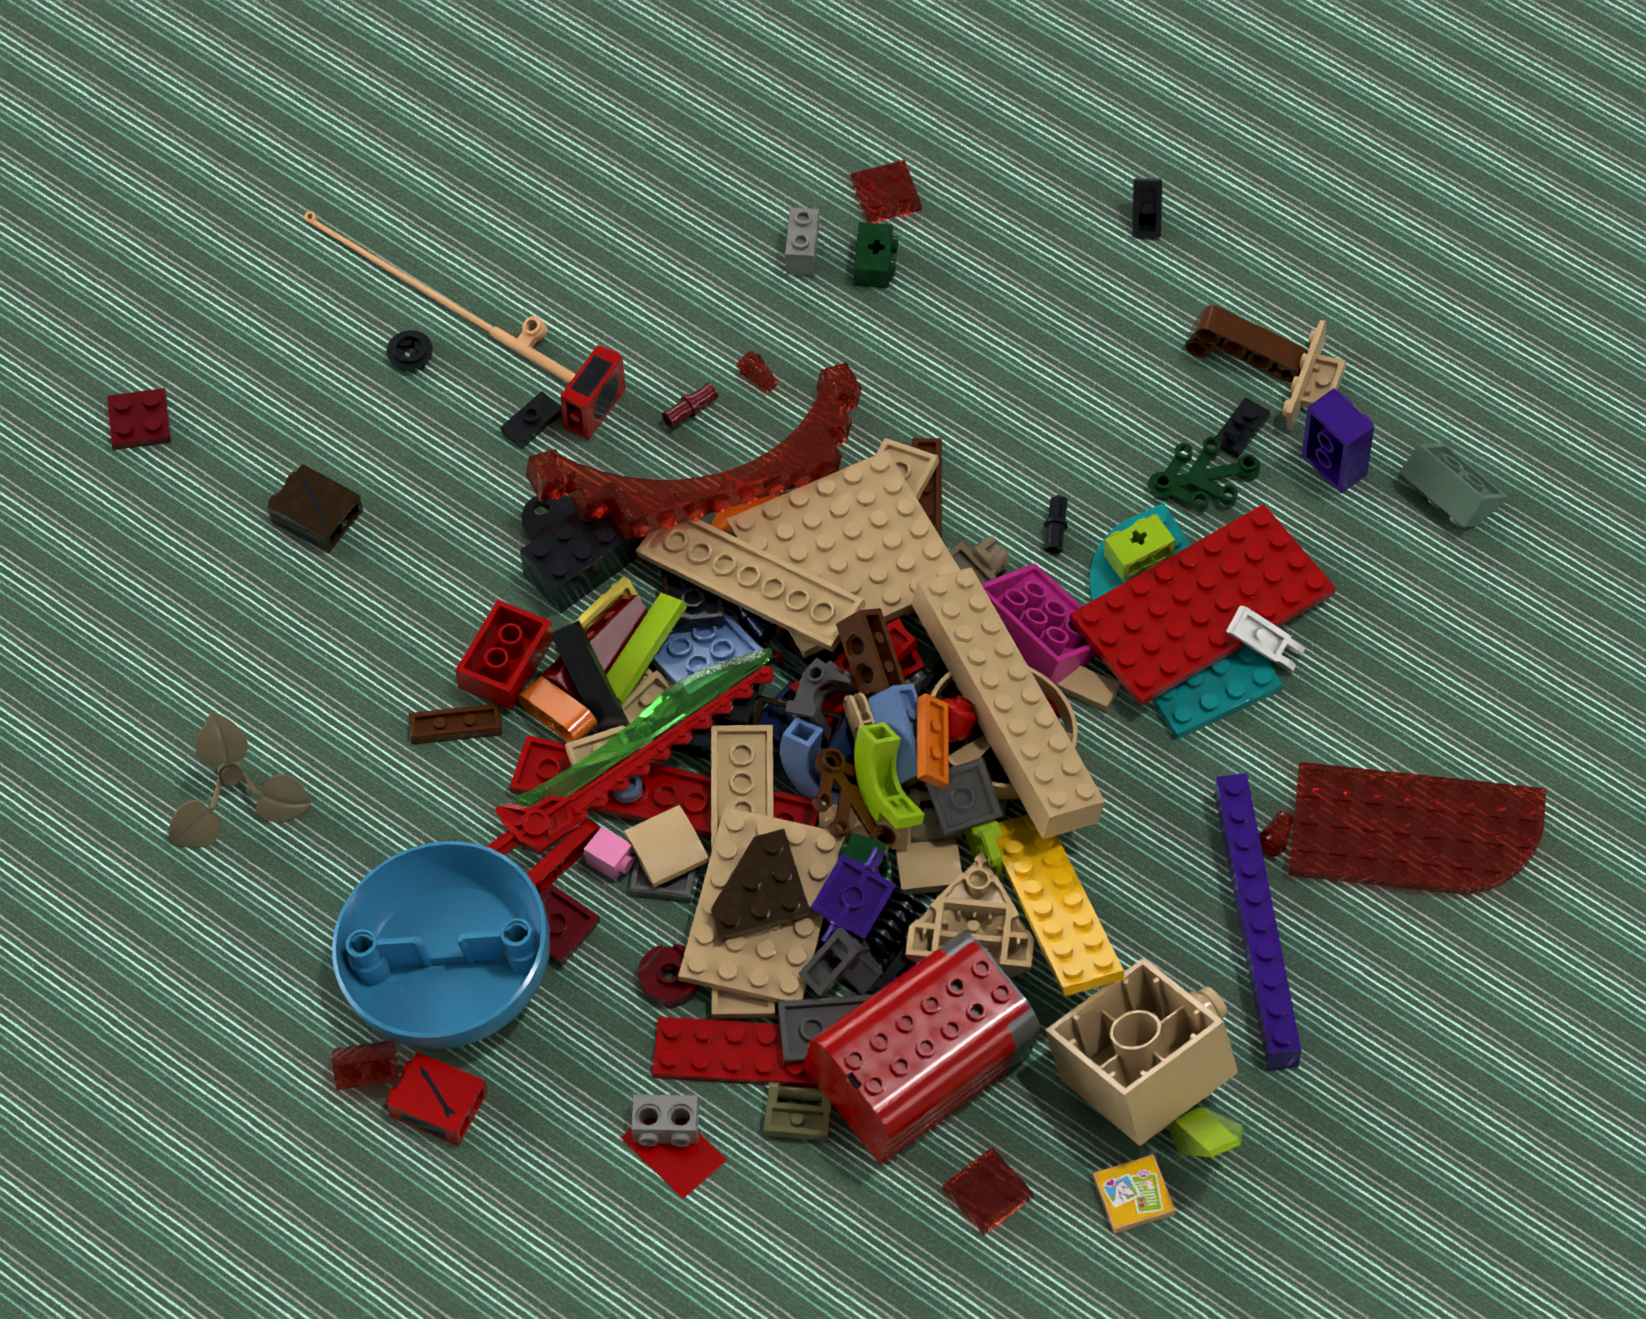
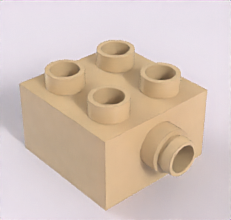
M1142 958L1124 972V980L1105 985L1045 1029L1061 1081L1139 1146L1160 1133L1167 1125L1199 1101L1208 1097L1215 1089L1238 1073L1226 1026L1222 1020L1228 1014L1227 1007L1222 998L1210 987H1205L1198 992H1186L1145 958Z

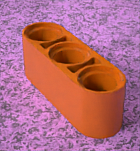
M540 676L517 696L522 707L530 715L567 742L583 738L598 725L594 715L584 705L543 676Z

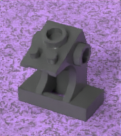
M816 658L803 672L794 701L788 700L785 712L792 722L797 716L824 729L822 739L829 740L832 729L821 713L822 704L825 698L831 697L835 692L857 694L858 691L853 685L855 681L851 678L849 672L845 671L843 673L833 662L828 661L824 663ZM829 684L826 690H820L822 686Z
M839 928L798 974L819 996H822L828 992L837 980L842 981L844 978L850 981L864 995L884 972L868 951L870 946L865 940L858 936L852 938L843 928Z

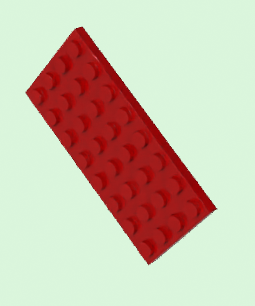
M1262 504L1070 613L1069 620L1139 706H1142L1246 646L1226 632L1240 606L1251 609L1279 627L1333 596L1336 587L1265 504Z

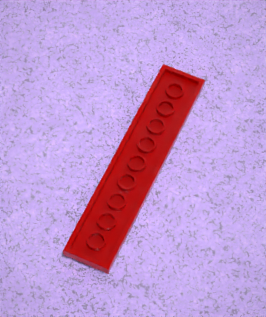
M527 735L510 784V793L541 800L551 795L571 797L625 759L574 775L565 749L566 743ZM649 763L651 769L647 776H639L643 787L639 799L631 803H622L615 799L611 791L608 793L609 800L605 807H589L587 809L606 815L644 822L680 805L696 834L711 838V776ZM773 790L774 818L817 827L819 812L813 808L812 799Z

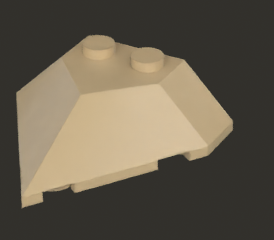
M983 852L974 859V863L964 873L961 872L930 904V908L926 913L909 926L906 958L917 964L960 932L966 931L983 945L1009 978L1031 971L1034 938L1022 923L1020 914L997 875L995 876L990 869L988 860Z

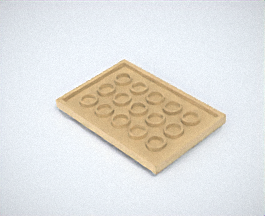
M724 807L678 975L679 981L778 1003V1001L804 999L807 983L798 973L816 953L824 921L823 916L810 909L811 914L808 918L719 941L711 915V908L753 837L784 829L810 909L838 861L839 851L845 836L835 838L827 829Z

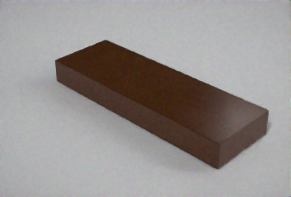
M500 704L409 713L411 744L502 735Z

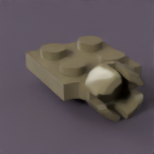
M992 536L986 537L975 547H968L963 542H960L949 551L960 570L972 567L981 584L997 578V574L1010 564L1008 552L1002 544L996 547L995 543L998 540Z

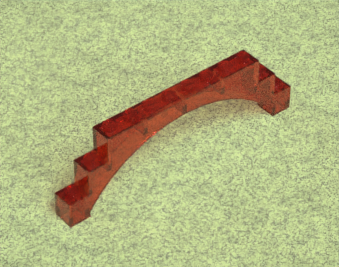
M847 362L820 370L816 386L819 394L811 410L800 425L784 441L769 452L751 462L725 472L677 480L633 478L603 472L579 464L559 455L558 451L553 449L528 458L526 477L540 502L558 499L568 494L583 521L591 518H600L610 513L625 540L633 537H643L649 532L662 528L669 529L676 524L688 520L695 521L702 516L714 512H724L740 504H750L766 496H776L783 491L800 488L837 472L842 456L835 445L848 440L852 421L846 411L858 406L862 387Z

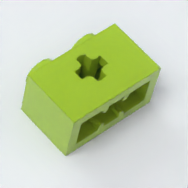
M1154 514L1148 518L1144 517L1137 520L1133 526L1123 531H1115L1105 539L1104 556L1124 582L1174 555L1175 539L1157 514Z

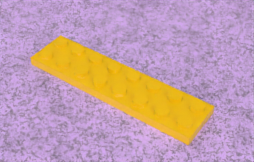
M1029 814L999 822L998 824L1003 836L997 838L996 842L1002 854V868L1063 996H1069L1124 980L1122 965L1058 836L1042 839Z

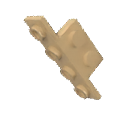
M1323 320L1319 321L1316 331L1312 330L1308 340L1309 351L1308 353H1303L1301 357L1299 377H1294L1291 386V393L1293 394L1290 400H1285L1282 416L1286 417L1287 429L1293 430L1301 407L1307 408L1333 388L1338 391L1346 369V360L1320 355L1326 341V321Z

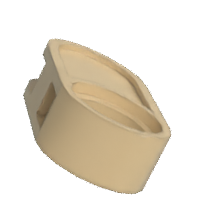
M863 693L845 696L843 703L845 715L855 742L860 726L875 724L870 706Z

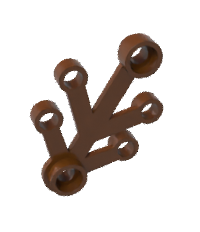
M822 749L815 757V766L821 773L819 792L812 799V806L818 812H826L833 805L831 790L834 781L840 791L836 817L829 825L830 834L835 838H842L849 832L850 824L848 819L851 807L869 834L868 838L877 841L879 839L881 842L888 844L889 850L895 844V833L888 826L877 825L863 803L864 800L859 787L850 784L846 777L857 779L855 766L846 763L844 755L838 749ZM819 798L824 800L826 805L822 804ZM836 824L840 825L843 831L839 830Z

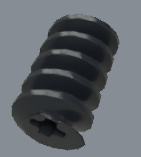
M893 890L865 938V941L870 946L869 950L880 958L888 959L890 953L886 948L892 951L898 948L893 939L900 942L905 939L902 931L908 932L909 922L913 923L916 919L919 920L916 912L919 914L926 912L924 904L906 891Z

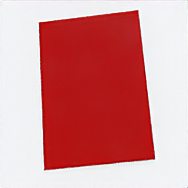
M647 1119L643 1122V1124L652 1125L657 1120ZM686 1119L677 1120L674 1124L682 1126L687 1124L688 1121ZM631 1129L620 1137L682 1199L727 1161L699 1132L698 1144H689L685 1147H677L671 1143L643 1146L640 1143H634Z

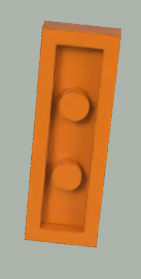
M925 693L917 697V779L941 789L949 785L948 703Z

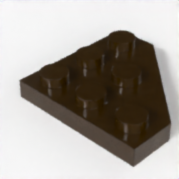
M784 829L753 837L713 904L711 915L719 941L810 917L811 912Z

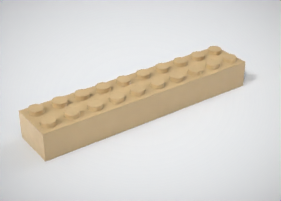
M972 567L918 581L911 604L948 671L952 672V678L962 696L973 703L971 709L977 715V723L1042 839L1097 824L1105 800Z

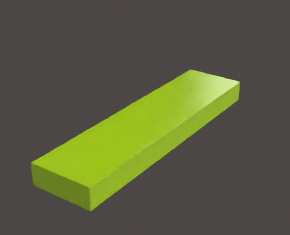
M660 593L606 676L619 703L624 704L687 608L683 600Z

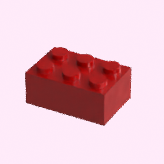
M497 599L455 670L458 688L513 710L518 701L517 696L524 691L553 642L550 635L553 632L551 621Z

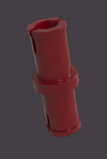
M708 382L691 395L685 394L682 396L679 403L661 414L664 423L672 429L689 416L695 417L698 415L701 408L718 398L716 388Z

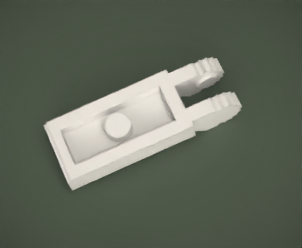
M1245 606L1238 608L1226 631L1268 660L1277 663L1289 671H1294L1296 664L1282 655L1285 647L1291 652L1300 655L1305 650L1302 645L1291 639V635Z

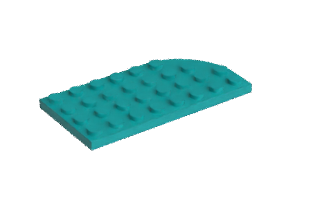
M1164 503L1123 521L1103 539L1095 553L1090 569L1089 591L1091 601L1126 582L1121 580L1104 556L1105 539L1113 532L1123 531L1133 526L1137 520L1157 514L1175 539L1174 554L1191 545ZM1246 645L1151 701L1176 740L1281 692L1283 684L1267 659Z

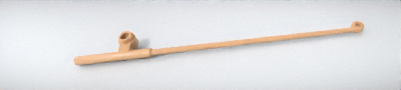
M313 211L305 213L304 218L308 223L483 328L493 338L564 381L570 383L576 375L533 348L536 342L542 340L547 333V326L539 317L531 316L523 322L521 334L518 338H515L501 328L491 326L319 223L317 215Z

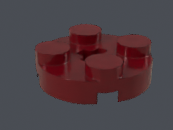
M673 944V947L656 946L643 956L639 965L638 977L643 993L652 1001L664 1004L668 1008L677 1007L680 1003L690 999L700 986L682 982L678 979L686 949L685 946ZM673 969L677 971L675 979H664L663 971L671 972Z

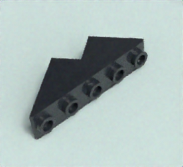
M771 652L757 654L746 667L741 670L736 669L727 675L725 681L716 687L710 686L705 689L698 699L692 703L687 702L680 706L676 714L667 720L661 719L656 722L651 728L653 741L749 677L762 666H772ZM755 684L753 686L754 693L750 699L733 700L732 705L734 707L730 714L713 715L711 726L751 725L758 696H762L765 684ZM711 726L709 729L693 730L691 732L692 739L688 745H673L670 747V750L709 760L711 754Z

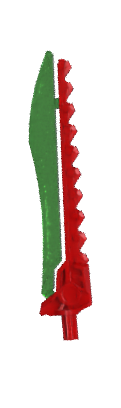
M766 648V650L752 652L719 662L665 689L637 718L603 746L533 790L519 795L516 805L507 803L497 807L495 813L500 816V821L508 831L486 847L503 855L508 854L517 846H520L522 850L527 849L536 855L544 852L579 826V822H584L588 816L587 809L589 807H605L609 800L608 793L611 791L627 790L630 785L628 778L631 776H647L651 769L649 764L651 761L668 760L672 753L670 751L671 746L688 745L692 739L691 732L693 730L709 729L713 723V715L730 714L734 707L732 705L733 700L750 699L754 693L753 686L755 684L771 683L775 677L771 666L762 665L772 659V649ZM759 667H761L759 670L751 674L749 677H747L731 689L729 688L741 679H743L744 677H746L747 675H749L750 673H752L753 671H755L756 669H758ZM716 696H719L710 703H708L706 706H704L703 708H701L700 710H698L697 712H695L694 714H692L691 716H689L688 718H686L685 720H683L682 722L668 730L666 733H664L663 735H661L660 737H658L657 739H655L654 741H652L651 743H649L648 745H646L645 747H643L642 749H640L639 751L625 759L623 762H621L620 764H618L617 766H615L614 768H612L611 770H609L608 772H606L605 774H603L602 776H600L599 778L585 786L583 789H581L571 797H568L569 795H571L572 793H574L575 791H577L578 789L592 781L594 778H596L597 776H599L600 774H602L603 772H605L606 770H608L609 768H611L612 766H614L615 764H617L618 762H620L621 760L635 752L637 749H639L640 747H642L643 745H645L646 743H648L649 741H651L652 739H654L655 737H657L658 735H660L661 733H663L664 731L678 723L680 720H682L683 718H685L686 716H688L689 714H691L692 712H694L695 710H697L698 708H700Z

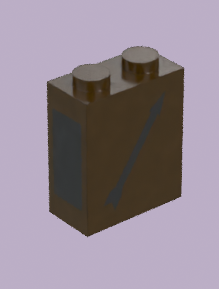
M303 463L296 472L294 471L288 476L283 488L279 493L273 494L268 503L271 522L328 554L363 512L359 494Z

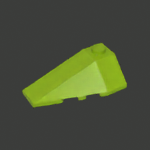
M1191 1107L1167 1125L1178 1154L1213 1157L1241 1145V1137H1243L1244 1132L1241 1124L1203 1107Z

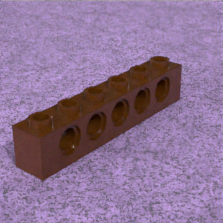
M881 608L859 610L836 623L858 693H863L867 701L870 697L893 685L906 684ZM917 777L904 784H900L904 792L909 791V788L918 787L919 790L926 787V783L917 779Z

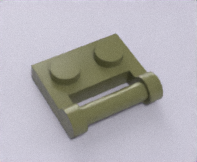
M770 1082L764 1136L828 1141L831 1101L820 1089L780 1086L779 1082ZM778 1099L822 1102L821 1106L779 1103Z

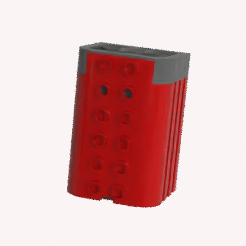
M962 931L811 1039L802 1067L881 1166L1029 1058L1041 1028L1031 1005L988 951L974 936L966 931Z

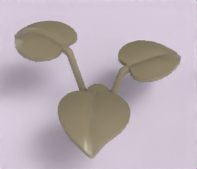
M211 712L197 736L195 750L202 762L209 766H217L219 778L216 779L212 801L208 809L199 800L188 801L181 805L170 822L169 839L176 846L200 848L210 845L218 838L221 831V821L212 812L216 808L223 784L233 786L243 780L251 791L260 797L256 803L257 813L262 818L271 822H286L297 818L310 807L312 800L300 782L284 774L268 778L263 783L262 791L258 790L249 779L248 774L242 770L241 760L246 756L248 750V743L244 733L228 718Z

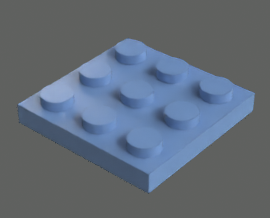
M726 612V625L671 631L651 661L690 703L698 699L708 687H716L725 681L727 675L736 669L741 670L746 667L757 654H765L764 650Z

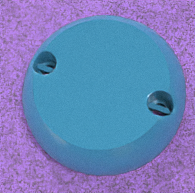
M442 841L420 845L398 853L379 864L362 879L346 900L338 916L333 935L332 962L335 976L351 1008L367 1026L379 1035L393 1042L420 1049H449L465 1046L487 1038L504 1028L530 1002L540 986L549 961L551 947L549 921L544 903L535 885L528 875L505 855L488 847L460 841Z

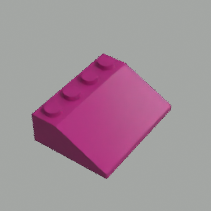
M1034 563L981 584L1026 664L1045 675L1055 685L1080 666L1084 667L1098 656L1069 620L1070 613L1082 606L1037 564Z

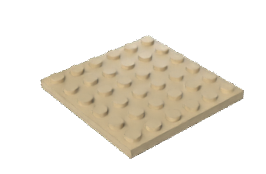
M887 450L727 519V526L734 537L863 598L866 604L863 610L881 608L885 622L914 610L911 603L918 581L960 571ZM789 631L804 658L825 649Z

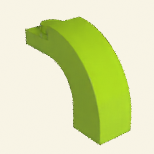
M885 722L860 726L855 742L854 763L859 790L869 812L877 822L888 820L896 829L921 825L925 814L905 794L897 775L896 760L901 738Z

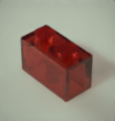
M390 1040L332 1049V1066L336 1090L400 1081V1066L396 1042Z

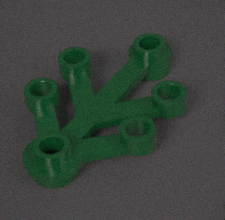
M1208 437L1203 442V451L1189 472L1177 475L1183 464L1189 462L1192 458V447L1187 443H1180L1175 447L1174 458L1166 470L1154 473L1149 478L1148 489L1153 497L1158 500H1167L1174 497L1191 505L1192 509L1198 512L1205 511L1208 508L1209 496L1206 493L1220 499V502L1224 505H1233L1237 501V489L1232 485L1221 487L1211 481L1235 475L1243 481H1253L1259 476L1260 462L1255 456L1247 454L1240 457L1236 463L1206 469L1212 458L1217 456L1221 449V442L1218 438ZM1214 445L1216 446V448L1210 449L1207 446ZM1186 451L1188 454L1181 455L1179 454V452ZM1244 464H1251L1253 466L1247 467ZM1158 483H1166L1167 485L1162 486ZM1191 485L1201 491L1191 493L1182 487ZM1231 493L1233 496L1226 497L1224 496V494ZM1201 499L1204 501V503L1199 504L1196 503L1195 500Z

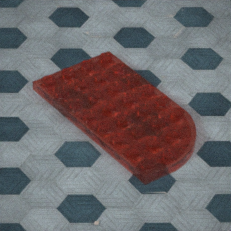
M1299 762L1288 876L1452 894H1473L1493 889L1515 877L1535 855L1544 830L1546 788Z

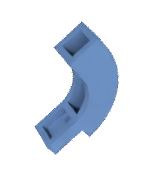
M796 716L782 734L780 744L781 762L794 787L805 798L813 799L818 794L820 779L815 777L813 773L816 769L815 757L821 751L824 729ZM832 788L833 804L837 805L839 791Z

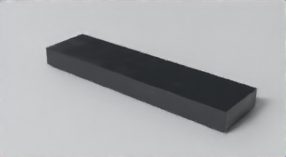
M575 621L550 633L586 708L597 720L598 725L596 729L598 733L622 725L624 727L629 726L630 723L580 621Z

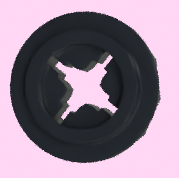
M408 330L393 336L387 345L386 352L392 366H397L401 372L404 369H410L414 372L420 366L425 368L426 362L432 360L433 346L431 340L424 333ZM414 346L415 353H411L406 358L405 351H409Z

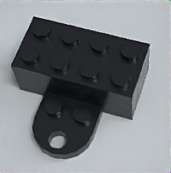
M614 484L581 507L565 494L557 492L541 493L527 502L521 514L523 532L531 542L520 550L523 575L561 614L639 558L636 549L652 529L651 521ZM539 506L549 508V511L542 515L534 512Z

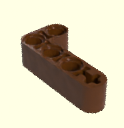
M1214 305L1206 306L1196 318L1185 345L1186 350L1191 355L1200 358L1209 356L1214 348L1286 382H1292L1295 376L1299 377L1301 357L1303 353H1307L1300 345Z

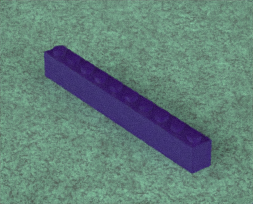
M1247 773L1216 777L1214 796L1267 1071L1299 1067L1301 1046Z

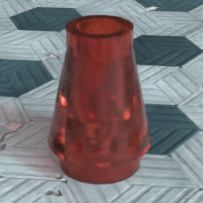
M754 351L746 353L736 365L740 370L739 375L761 388L765 393L771 392L779 383L762 356Z
M1278 811L1275 817L1259 833L1261 848L1264 854L1275 857L1286 850L1291 825L1294 821L1290 813Z

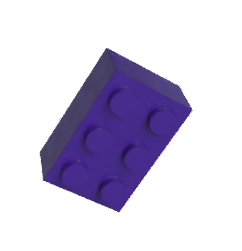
M1333 388L1307 407L1301 456L1342 494L1368 474L1375 426L1367 415L1361 414L1353 406V403L1346 395H1341Z

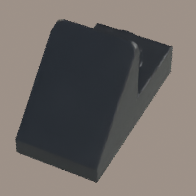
M1133 178L1132 237H1161L1162 179Z

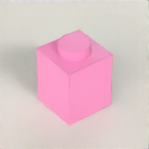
M604 827L599 829L584 848L586 864L615 882L622 873L624 875L627 874L634 864L632 844Z

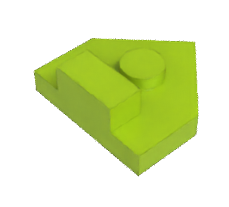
M990 820L964 829L963 832L974 859L983 852L993 874L997 875L1000 882H1003L1002 854L996 842V839L1003 835L998 821Z

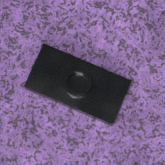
M541 391L501 426V433L523 449L562 415V407Z

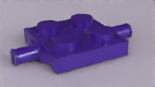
M874 847L866 863L854 861L844 854L840 855L810 907L811 910L823 916L830 923L821 938L823 942H826L830 934L839 928H843L845 931L851 932L863 940L867 937L896 884L882 877L878 870H876L885 855L883 851H880L874 861L873 859L879 849Z

